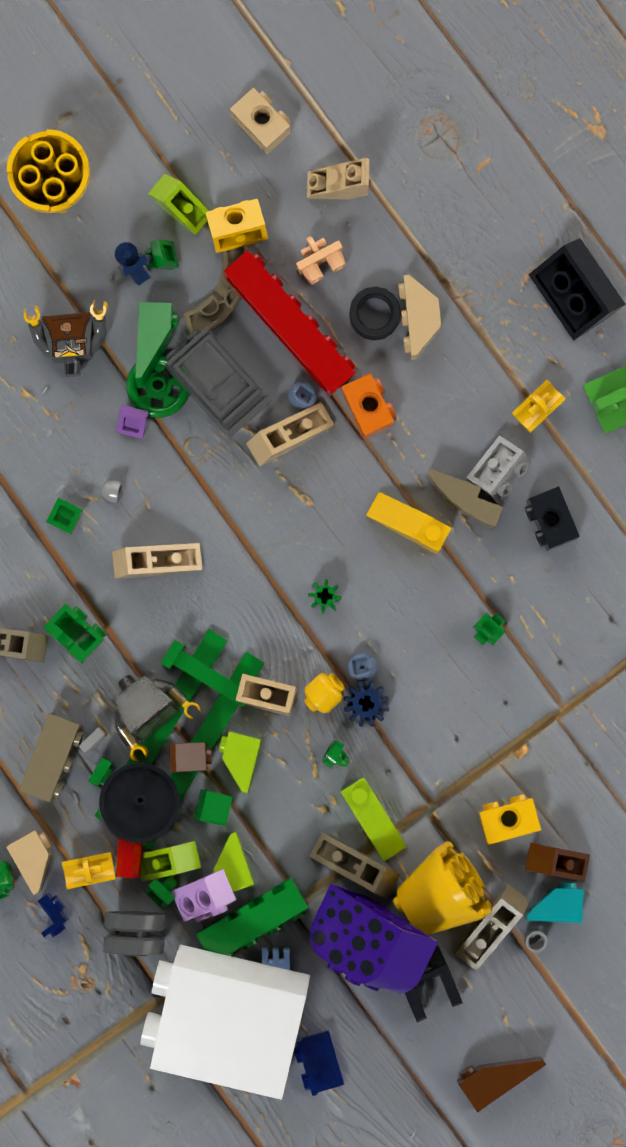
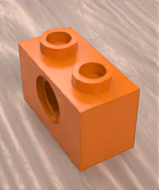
M369 373L341 387V392L364 439L394 425L393 418L396 417V413L391 403H385L381 395L385 391L379 378L374 379L372 374ZM367 399H373L378 407L370 412L363 408L362 403Z

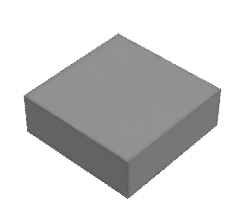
M98 727L79 747L84 753H90L108 734L101 727Z

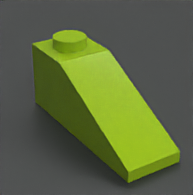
M364 777L340 791L383 861H386L407 847Z

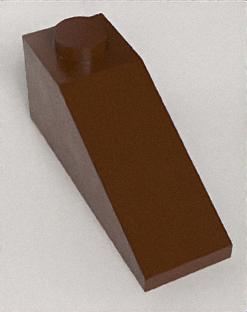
M541 1057L482 1064L476 1068L471 1065L459 1074L461 1078L457 1080V1083L478 1113L543 1068L546 1063Z

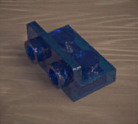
M329 1030L298 1038V1046L294 1047V1053L297 1063L303 1062L306 1073L301 1074L305 1091L311 1090L312 1096H315L319 1092L344 1085Z

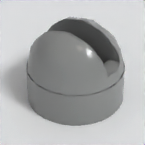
M108 481L104 483L101 488L104 499L109 502L119 503L122 494V482Z
M531 929L524 936V944L531 952L538 953L546 948L547 937L541 930ZM537 934L540 935V936H538L537 938H535L533 941H531L530 943H528L529 940H531V939H532L533 937H535Z

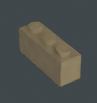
M48 713L19 788L20 792L49 803L53 802L54 798L59 799L64 787L61 779L64 772L69 773L74 761L71 753L74 746L79 747L84 732L80 731L82 725Z

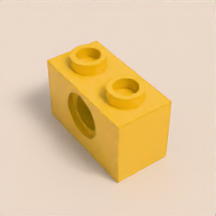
M258 199L245 200L235 205L218 207L212 211L205 212L216 253L268 240Z
M525 794L509 798V804L499 806L498 801L482 805L483 811L477 813L486 844L490 845L541 831L533 798L526 799ZM508 810L512 811L516 816L515 823L511 826H505L501 821L502 814Z

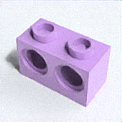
M223 869L171 891L184 922L195 918L197 923L211 917V914L216 916L228 910L227 904L236 901Z

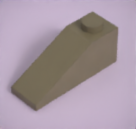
M0 628V657L44 663L49 636L28 631Z
M323 832L309 856L387 899L400 876L396 871Z
M507 884L491 903V913L477 922L457 949L455 955L477 971L522 918L530 900Z

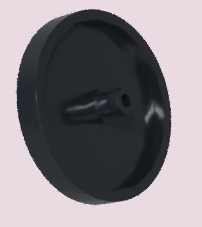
M132 763L114 771L105 781L99 798V812L106 828L118 839L131 844H147L162 838L173 827L180 808L179 792L172 778L162 769L147 763Z

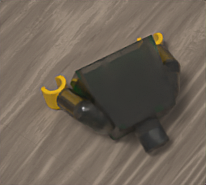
M127 675L118 683L123 692L115 698L117 706L115 710V730L126 747L131 748V759L139 762L135 756V750H142L146 757L148 756V750L145 746L138 745L137 741L140 744L174 718L181 712L180 706L184 708V714L189 719H194L187 713L189 706H195L197 710H201L198 704L188 702V697L172 682L158 678L150 681L145 676L135 681L131 675Z

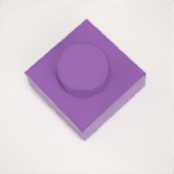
M122 405L119 413L117 433L143 439L149 412Z

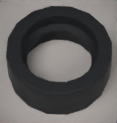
M377 286L365 288L357 293L351 302L349 310L350 323L355 332L361 337L373 341L390 336L398 327L401 315L400 304L395 295L387 289ZM368 299H382L390 308V320L380 329L368 328L360 320V307Z

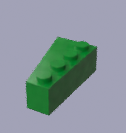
M291 876L197 932L196 936L204 950L234 957L233 952L242 946L246 950L259 942L257 938L266 932L270 936L282 929L281 924L291 919L293 922L306 914L305 910L309 908V904Z

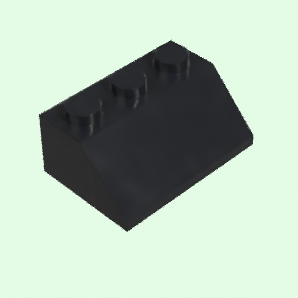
M581 238L562 246L528 274L573 341L607 320L626 305Z

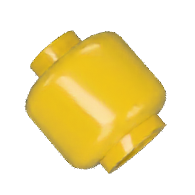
M320 673L305 686L304 693L306 698L304 702L313 712L318 710L321 713H329L343 701L345 687L333 673L329 675Z

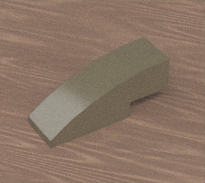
M430 468L427 478L448 503L476 523L492 530L496 528L503 507L478 498L481 487Z

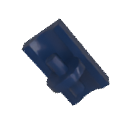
M123 242L116 247L115 258L121 264L118 269L123 275H130L137 285H141L152 277L144 265L149 260L145 254L138 253L137 247L134 244Z

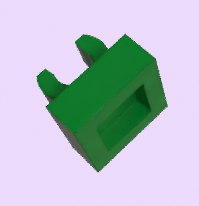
M157 239L150 242L151 248L145 250V255H153L154 262L148 264V268L173 270L179 267L174 241Z
M58 498L46 523L72 535L83 510Z
M171 876L162 884L155 878L146 887L144 892L164 910L175 899L170 891L178 883Z

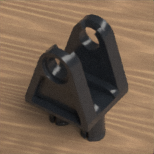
M437 945L419 982L433 976L434 978L439 976L452 1007L463 1004L445 958ZM415 988L406 992L405 996L416 1022L427 1019Z

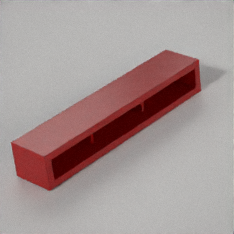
M247 250L223 271V277L330 398L356 374L353 370L355 368L354 363L348 356L344 355L342 357L335 349L337 344L328 334L324 336L317 329L319 324L312 315L308 314L306 316L300 309L302 305L293 294L287 295L282 289L284 286L282 281L274 273L270 275L265 270L264 266L266 264L257 253L252 255Z

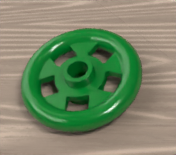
M164 354L154 368L156 372L152 373L145 383L147 395L139 396L135 379L136 364L131 368L126 381V391L134 408L148 411V416L153 418H164L175 414L185 405L190 395L174 377L170 379L166 374L162 373L166 362H168L167 355ZM181 364L179 368L190 379L186 368ZM156 381L163 383V387L160 390L153 388V384ZM173 385L180 388L176 398L168 396ZM152 398L164 399L163 407L151 406Z

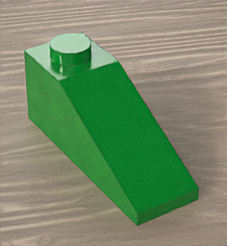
M139 302L135 375L137 388L144 387L171 342L173 329H178V313H173L172 303Z

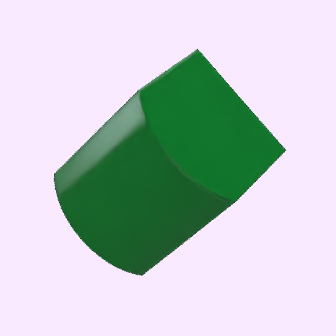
M200 789L194 819L225 826L233 797Z

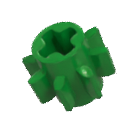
M328 579L325 580L323 586L314 583L315 593H308V597L315 598L311 608H315L317 605L322 607V614L325 613L327 607H331L335 611L334 601L342 600L341 596L335 595V591L339 586L335 585L331 588L328 586ZM323 590H328V595L333 596L332 599L327 600V604L321 603V598H317V594H322Z
M486 612L473 626L477 631L473 637L482 645L488 641L493 646L506 632L502 627L506 621L497 613L491 617Z

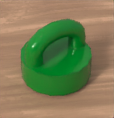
M333 740L323 756L322 764L329 768H332L334 764L342 767L347 766L350 763V759L342 751L344 744Z

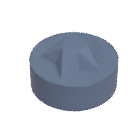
M302 381L296 383L289 390L288 398L294 408L305 410L316 402L317 393L310 383Z
M366 653L355 654L348 663L349 674L362 682L373 678L377 670L376 661Z

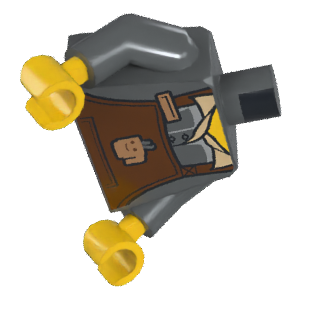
M94 300L91 304L90 312L41 316V321L39 320L40 311L38 306L34 305L36 312L34 316L27 315L26 308H24V319L29 323L28 326L33 342L46 357H51L54 363L64 362V375L66 377L80 376V361L91 360L92 354L98 352L106 337V317L104 315L106 314L108 303L104 301L103 310H97Z

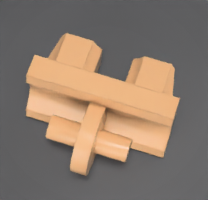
M311 236L306 238L308 246L300 250L302 256L306 258L296 263V270L300 276L304 275L308 282L313 285L324 278L318 267L321 264L327 262L333 273L343 269L346 263L340 241L338 240L319 250L327 245L324 238L317 242Z

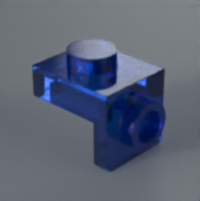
M48 893L39 899L38 902L54 924L44 930L41 935L46 937L50 934L54 938L66 929L64 923L69 919L63 912L66 907L57 895L52 897Z

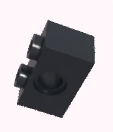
M559 486L533 496L526 501L528 506L524 507L529 521H534L538 531L535 532V536L540 547L545 546L546 551H549L580 537ZM546 513H552L557 517L556 526L549 527L544 523L543 517Z

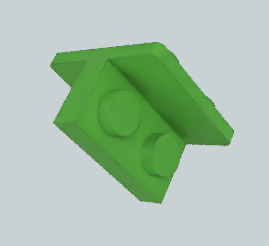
M626 366L583 386L605 434L626 425Z

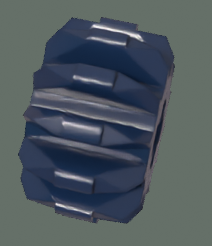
M359 681L358 687L360 692H357L351 686L348 690L355 697L344 696L343 699L346 702L352 703V706L344 707V712L351 710L355 712L350 716L349 720L352 722L357 716L361 717L358 723L360 727H363L365 718H368L370 727L374 726L372 718L374 715L379 721H383L384 717L378 713V710L389 711V707L380 705V702L388 701L389 697L383 696L379 698L378 694L384 688L380 686L373 692V681L369 682L368 690H365L363 682ZM364 696L370 697V702L374 703L373 709L368 708V712L362 711V705L358 704L360 698L364 700Z

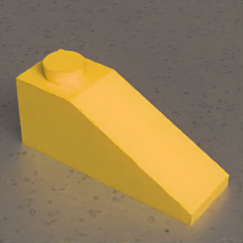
M378 492L366 514L372 520L436 555L452 529L433 517L381 492Z

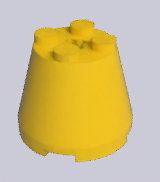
M46 129V131L38 132L28 137L25 136L14 146L7 162L8 182L16 198L29 209L41 213L61 214L72 208L84 195L90 180V165L82 146L73 137L58 130Z
M449 841L436 847L398 887L397 897L393 899L399 912L405 913L410 921L409 923L427 935L481 920L489 915L492 909L489 900L485 902L483 891L485 885L477 870L463 852L458 854L452 849L453 844Z

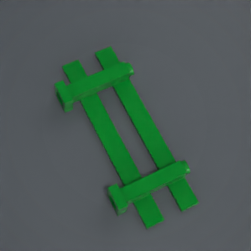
M209 629L193 656L183 651L185 646L174 640L161 664L171 670L174 665L183 670L173 688L188 702L192 700L201 683L220 693L191 743L207 742V748L213 749L238 706L244 707L246 705L236 701L242 674L257 677L265 663L246 652L230 679L211 669L228 640ZM170 694L164 702L180 713L143 743L142 740L139 742L138 745H143L147 748V757L142 750L136 749L135 756L139 762L133 761L130 757L126 765L132 763L152 765L184 713V708ZM102 758L88 782L96 787H100L115 771L112 769L114 763L106 758ZM199 771L172 772L170 775L178 789L180 801ZM98 809V811L95 814V817L102 821ZM156 841L142 844V846L151 850Z

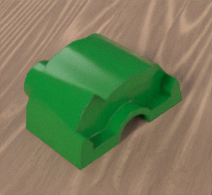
M65 603L43 628L83 664L105 640L104 637L107 634L96 623L91 627L85 621L88 616L79 607L75 606L71 609Z

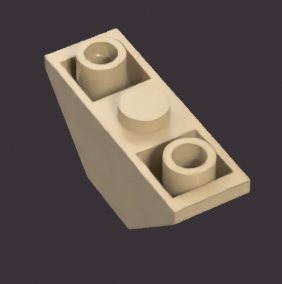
M368 158L308 171L307 198L349 200L368 196Z
M403 275V283L398 284L399 300L405 301V310H401L402 326H407L408 336L403 337L404 352L410 353V360H416L440 331L439 299L410 275Z

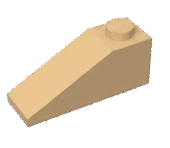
M322 402L259 431L246 444L260 467L332 428L335 424Z
M200 543L125 547L112 552L115 579L202 570Z

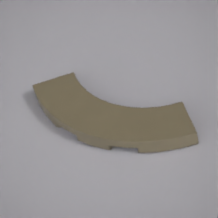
M248 245L222 252V271L216 289L202 304L183 313L189 335L197 328L201 332L207 327L211 332L221 325L239 304L241 296L223 277V271L249 250Z

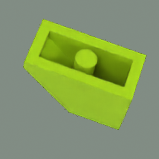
M164 174L148 193L166 213L194 235L207 222L205 212L209 210L181 181L167 174Z
M229 732L228 737L222 736L219 752L223 753L222 759L241 791L248 793L262 740Z
M237 831L230 834L213 869L214 873L222 869L224 870L233 892L255 884Z
M195 841L141 853V882L201 868Z

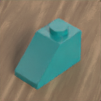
M560 882V887H552L525 912L524 919L527 921L582 923L584 889L577 888V883Z

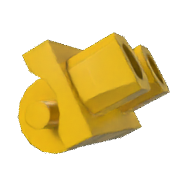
M546 380L511 414L531 433L566 398Z
M111 852L62 862L67 889L117 879Z

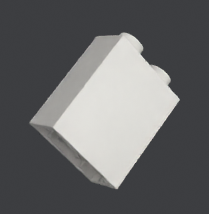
M179 945L174 963L159 960L151 994L166 998L162 1015L152 1012L147 1013L140 1045L154 1048L150 1069L282 1100L307 996L310 975Z

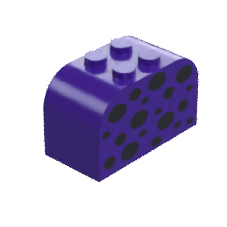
M330 884L310 930L312 948L319 957L328 962L327 967L340 974H346L344 979L354 985L360 986L362 983L375 991H378L380 988L398 994L406 993L418 984L438 943L437 940L370 897Z

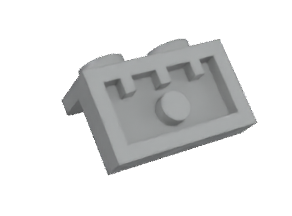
M499 435L466 478L470 483L481 487V490L490 495L493 501L499 503L502 498L509 495L517 479L527 472L531 461L523 450Z

